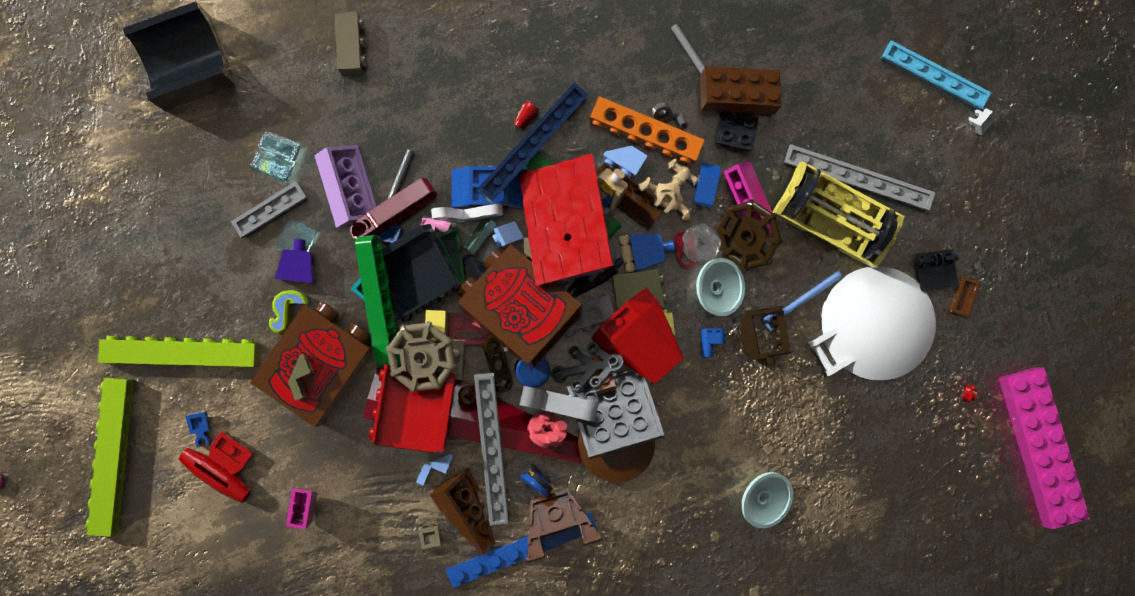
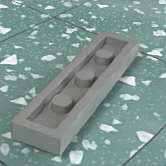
M295 181L232 220L231 223L239 236L244 238L306 200L307 196L299 183Z

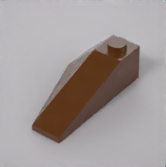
M464 469L441 483L430 493V496L444 516L481 555H485L495 544V539L489 521L485 519L482 510L484 509V504L480 502L477 491H479L478 485L469 470Z

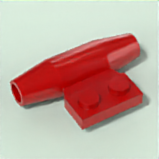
M220 432L211 445L209 456L189 447L179 456L178 460L195 477L220 494L240 503H244L251 494L252 490L235 474L245 468L254 453L224 432Z

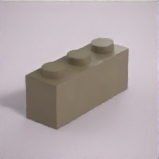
M358 12L335 13L337 70L340 74L363 73V67H366V57L362 53V48H365V39L361 34V30H364V20L360 18Z

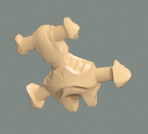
M673 159L668 163V169L672 168L677 172L672 177V183H658V185L650 183V178L648 177L643 183L639 184V188L641 191L647 189L654 192V205L656 207L660 205L665 208L664 213L678 209L683 215L681 219L690 221L693 208L688 210L682 204L684 200L681 196L680 188L685 186L686 180L693 183V186H696L699 176L696 177L688 167L676 163L677 159Z

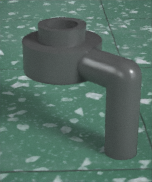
M659 103L654 106L652 110L654 119L663 123L670 119H676L681 129L688 127L683 114L672 111L667 103Z

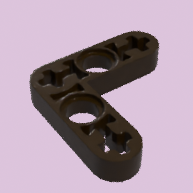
M493 337L488 338L484 341L483 349L489 371L494 373L495 384L501 383L502 379L507 381L504 387H495L496 395L509 391L512 388L513 381L503 346ZM492 343H496L497 346L494 347V351L496 354H500V356H493L491 358V355H495L493 349H489ZM497 359L502 361V367L499 370H496L493 365ZM475 383L466 385L459 390L458 398L461 402L466 404L477 402L476 394L470 395L469 400L464 398L466 390L468 392L476 391Z

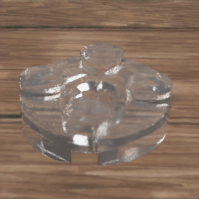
M703 223L687 229L682 239L685 246L683 250L686 256L694 262L712 260L717 255L721 246V239L715 231ZM698 239L703 241L704 246H698Z

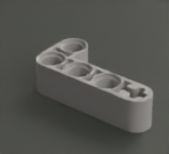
M523 386L519 405L595 422L599 402Z

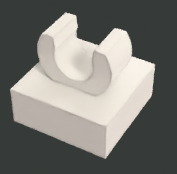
M985 109L983 112L976 110L975 116L978 117L977 119L969 118V123L975 126V132L983 135L994 122L993 112Z

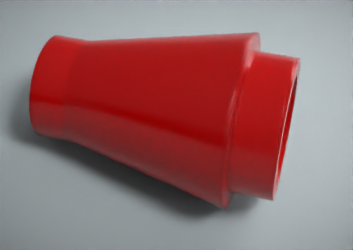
M529 101L526 104L523 103L514 124L523 130L527 124L538 116L537 113L540 109Z

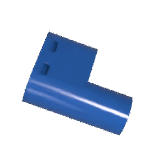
M724 328L701 329L702 358L713 357V344H725Z

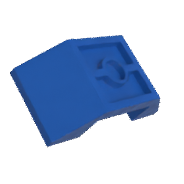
M468 166L452 169L451 207L471 208V206L501 204L502 206H508V208H524L520 174L528 172V170L522 169L495 200L490 203L476 190L498 166Z

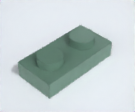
M489 218L483 219L462 247L474 255L475 252L482 248L484 240L492 235L496 223Z

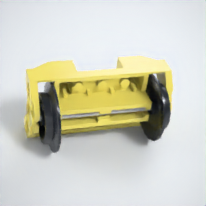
M803 161L798 164L788 187L772 212H775L777 217L803 232H810L836 246L838 251L872 268H877L886 257L889 248L893 246L897 239L896 235L900 231L904 216L897 213L894 209L884 206ZM786 206L791 209L790 217L784 212Z

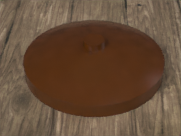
M579 432L578 450L583 464L593 475L609 482H625L636 478L649 466L655 451V440L589 460L581 432Z

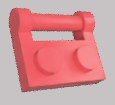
M449 313V338L452 337L456 341H465L464 346H481L483 348L484 341L488 339V333L465 313ZM455 333H482L481 338H455Z

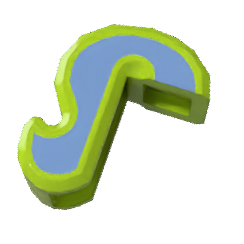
M289 290L280 292L275 296L272 308L277 318H270L269 327L274 333L284 334L291 324L292 304L311 305L310 299L305 294Z

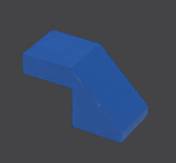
M702 162L693 204L713 207L719 181L720 166Z

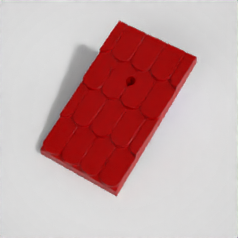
M593 153L520 174L536 286L554 281L574 280L604 272L603 268L614 266Z

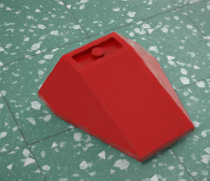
M647 287L623 304L591 337L601 350L609 355H621L626 367L654 384L684 359L660 302Z

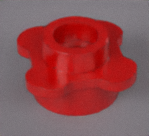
M966 385L962 400H966L968 404L971 400L975 401L978 391L974 389L975 385Z

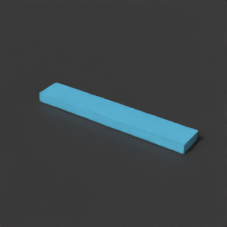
M892 40L881 59L980 111L984 109L991 95V92Z

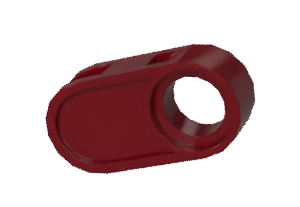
M680 231L673 239L676 258L681 268L689 269L696 262L693 241L688 232ZM685 254L690 255L692 258V262L689 265H685L681 261L682 256Z

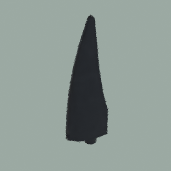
M620 257L616 259L614 266L604 270V272H600L593 282L588 281V276L577 278L567 289V292L572 297L577 298L585 292L604 284L612 276L619 273L617 268L624 264V261Z

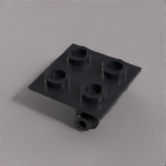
M721 112L715 143L744 149L745 151H753L759 117L742 113Z
M953 249L915 254L921 291L959 287L955 261H958V254H954Z

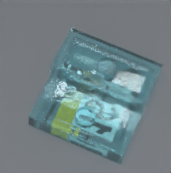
M264 131L257 145L258 151L250 167L252 170L287 182L301 144Z

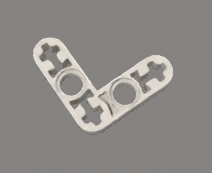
M493 204L465 210L438 207L431 209L432 220L462 223L503 215L501 204Z

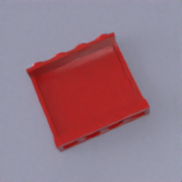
M385 364L384 370H380L379 374L381 388L376 391L378 405L377 408H374L372 420H375L374 428H370L369 432L371 443L375 446L444 454L456 381L455 373L449 375L440 390L433 389L412 393L400 381L390 376V367ZM408 371L401 372L403 375H405L412 381V374H410ZM434 373L437 378L440 376V374ZM429 377L419 378V383L430 382Z

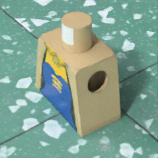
M606 168L598 175L603 208L605 209L607 206L612 212L619 205L628 187L627 183L622 180L625 174L620 169H615L613 172Z

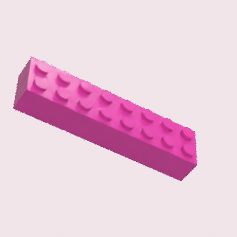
M1031 368L999 377L1000 386L1042 526L1056 529L1090 519L1045 368Z

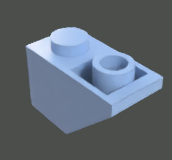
M633 146L606 151L602 159L611 168L617 167L622 170L626 177L635 178L646 161L647 155Z
M515 221L493 229L495 232L493 238L498 248L503 247L504 251L510 245L514 246L524 241V237Z

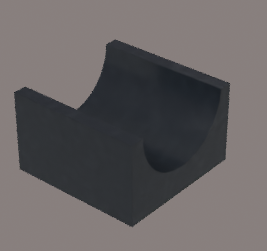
M196 1L122 28L125 36L139 54L147 72L151 90L146 93V96L150 102L162 110L166 111L235 85L211 16Z

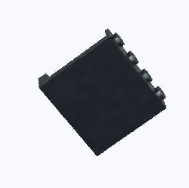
M431 224L418 226L382 249L390 298L398 315L394 322L402 320L404 323L411 320L414 313L418 315L425 312L428 305L434 306L442 302V297L448 298L456 294V289L461 287Z

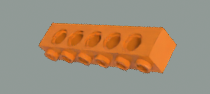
M600 96L590 116V122H592L593 126L601 129L603 127L610 129L609 132L620 136V134L627 136V139L631 142L637 143L639 141L644 143V146L648 149L661 150L663 155L680 158V161L687 165L696 162L704 143L702 138ZM608 114L615 115L616 120L612 122L608 121L606 119V116ZM630 121L633 123V128L627 129L623 123ZM647 128L651 131V134L644 136L641 130ZM664 135L668 138V142L661 143L658 137ZM683 143L686 149L680 151L677 149L676 144Z

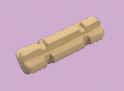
M624 235L619 237V243L622 245V257L626 264L624 265L625 272L631 273L635 271V263H633L634 258L631 245H629V236Z

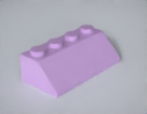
M358 145L326 147L314 155L336 228L351 226L370 210L377 207Z

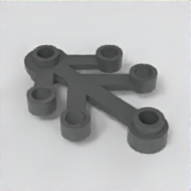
M595 342L590 343L587 346V350L591 355H597L603 361L595 362L583 354L578 346H572L569 349L570 356L573 359H578L585 365L565 369L561 366H556L551 371V377L556 383H563L568 376L584 373L579 380H574L571 383L572 390L575 393H581L589 380L592 388L598 390L611 372L617 373L622 370L624 360L619 354H607ZM603 369L599 376L592 377L597 370ZM595 381H599L597 385H593Z

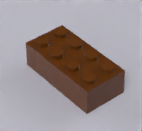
M705 66L700 74L701 111L775 115L782 106L780 70Z

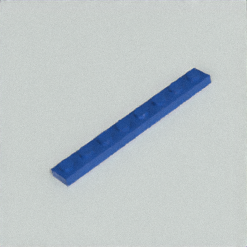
M591 511L585 513L596 531H598ZM580 527L541 538L544 552L582 537ZM529 536L489 551L485 555H479L447 568L446 572L452 587L460 586L527 559Z

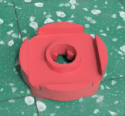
M542 410L531 418L527 429L530 432V439L535 444L543 448H548V446H554L555 448L564 441L567 424L549 411Z

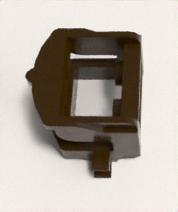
M783 305L746 311L742 314L738 338L741 340L742 346L751 360L765 358L766 366L775 365L774 356L791 354ZM772 313L771 325L776 330L774 342L775 346L779 347V350L760 353L753 316Z

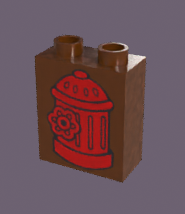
M510 245L504 252L498 248L488 256L484 263L487 271L478 280L470 277L462 284L457 293L461 297L458 304L467 316L532 371L583 314L582 304L555 281L536 286L532 262Z
M320 301L316 308L306 304L303 305L250 381L252 385L314 427L324 425L373 353L372 346L367 344L371 338L370 333L355 323H352L348 330L335 322L340 313ZM305 354L308 355L315 373L300 379L307 398L295 401L288 381L299 356Z

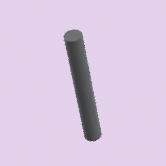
M407 149L388 199L400 190L414 154L411 150Z

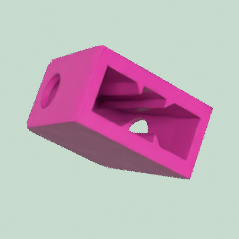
M292 488L286 522L287 527L307 529L314 519L318 493Z

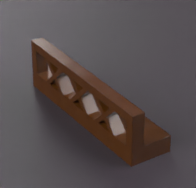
M604 163L598 169L597 174L599 175L606 168L613 172L615 169ZM624 177L622 180L627 183L628 187L617 207L647 229H650L665 208L658 205V212L650 205H654V197L646 191H641L638 185ZM635 194L640 195L642 199L636 197Z

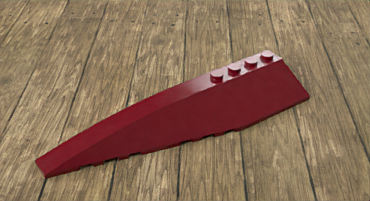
M377 367L363 418L372 420L373 410L378 405L376 391L381 388L379 374L380 370H384V368L379 369ZM456 380L447 436L481 443L477 402L466 404L459 400V390L469 384L462 380ZM466 390L464 398H468L469 400V396L472 394H476V391L468 392ZM497 398L501 447L583 463L578 450V437L566 432V437L560 446L555 448L554 446H548V448L540 447L530 439V432L527 429L533 415Z

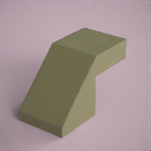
M305 354L299 356L288 381L295 401L307 398L300 379L315 373L308 355Z

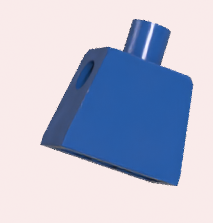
M661 234L629 235L635 272L666 261L665 253L675 252L673 240L662 242Z

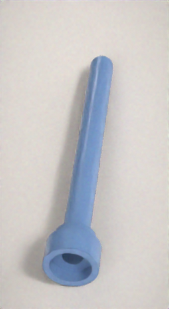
M841 272L834 273L785 307V317L842 277ZM768 314L763 318V321L768 329L772 331L775 329L771 325V316L773 314Z

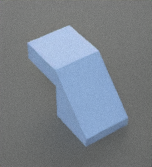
M450 453L425 463L416 482L421 485L426 484L432 468L446 474L455 454Z

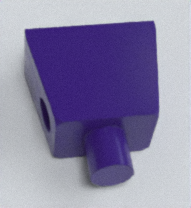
M294 239L293 250L283 249L275 279L316 283L314 252L305 251L306 240Z

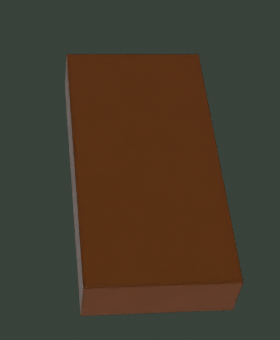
M961 276L958 283L959 287L956 289L949 312L969 318L981 282Z

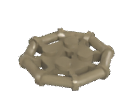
M430 321L413 325L403 324L400 326L401 329L392 342L386 346L391 370L390 376L400 381L412 393L442 389L443 383L457 367L454 359L452 337L449 338ZM423 331L422 337H412V332ZM430 333L441 341L438 345L434 340L428 338ZM405 337L407 340L406 345L402 349L398 348V345ZM445 347L447 361L441 360L440 348ZM419 352L425 355L423 363L416 358ZM396 354H400L401 367L399 368ZM439 366L445 368L438 378L434 375ZM408 371L410 374H412V381L405 375H403L401 372ZM429 377L430 382L419 383V378Z

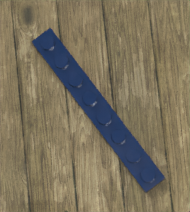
M573 83L476 191L492 203L585 100L588 94L577 84Z

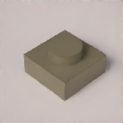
M439 526L418 530L421 549L442 545Z

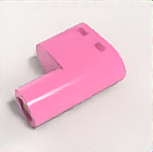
M423 216L420 225L431 224L435 233L436 231L444 233L451 229V223L432 220L428 216Z

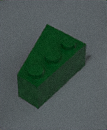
M456 226L438 235L437 238L462 286L466 281L460 230Z

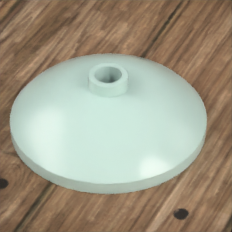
M724 258L713 259L706 263L697 279V295L703 308L715 316H727L739 308L745 294V281L739 267L734 262Z
M776 472L764 473L755 478L747 487L742 499V513L747 522L757 528H769L779 523L787 515L792 505L793 488L790 481L782 474Z

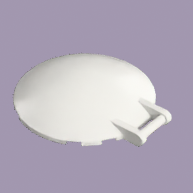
M883 266L862 268L846 275L831 289L827 300L824 302L821 314L822 335L807 344L815 351L825 368L824 372L827 376L844 368L864 379H895L915 369L930 351L936 331L934 308L926 291H921L920 284L906 273ZM823 342L836 363L835 365H831L819 345Z

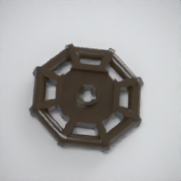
M754 199L726 207V212L715 231L718 233L723 253L721 255L740 266L743 271L772 264V259L777 249L783 243L776 220V213L770 212L756 203ZM747 210V216L739 218L737 212ZM754 211L765 218L762 221L754 216ZM732 219V220H733V223H732L730 229H727L726 227H727L728 223L730 222V220ZM768 223L770 224L773 237L768 236L769 230L765 226ZM745 232H750L752 238L747 240ZM726 235H728L729 238L731 237L732 242L730 243V247L728 245ZM766 243H772L767 253H765L763 249ZM735 250L743 255L742 258L734 254L733 251ZM757 254L759 259L750 261L749 255Z

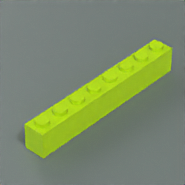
M107 336L106 340L99 339L98 363L259 367L260 344H254V340L242 339V343H234V339H222V343H216L215 339L203 338V342H196V338H184V342H179L177 338L165 337L164 341H157L158 337H145V341L138 340V337L126 336V340H119V336Z
M103 378V382L100 385L102 396L98 404L100 415L96 424L98 434L97 440L94 443L96 454L92 462L94 473L93 479L90 482V490L92 492L91 498L88 501V509L90 511L89 518L86 521L87 535L111 537L117 535L119 531L134 385L133 379Z

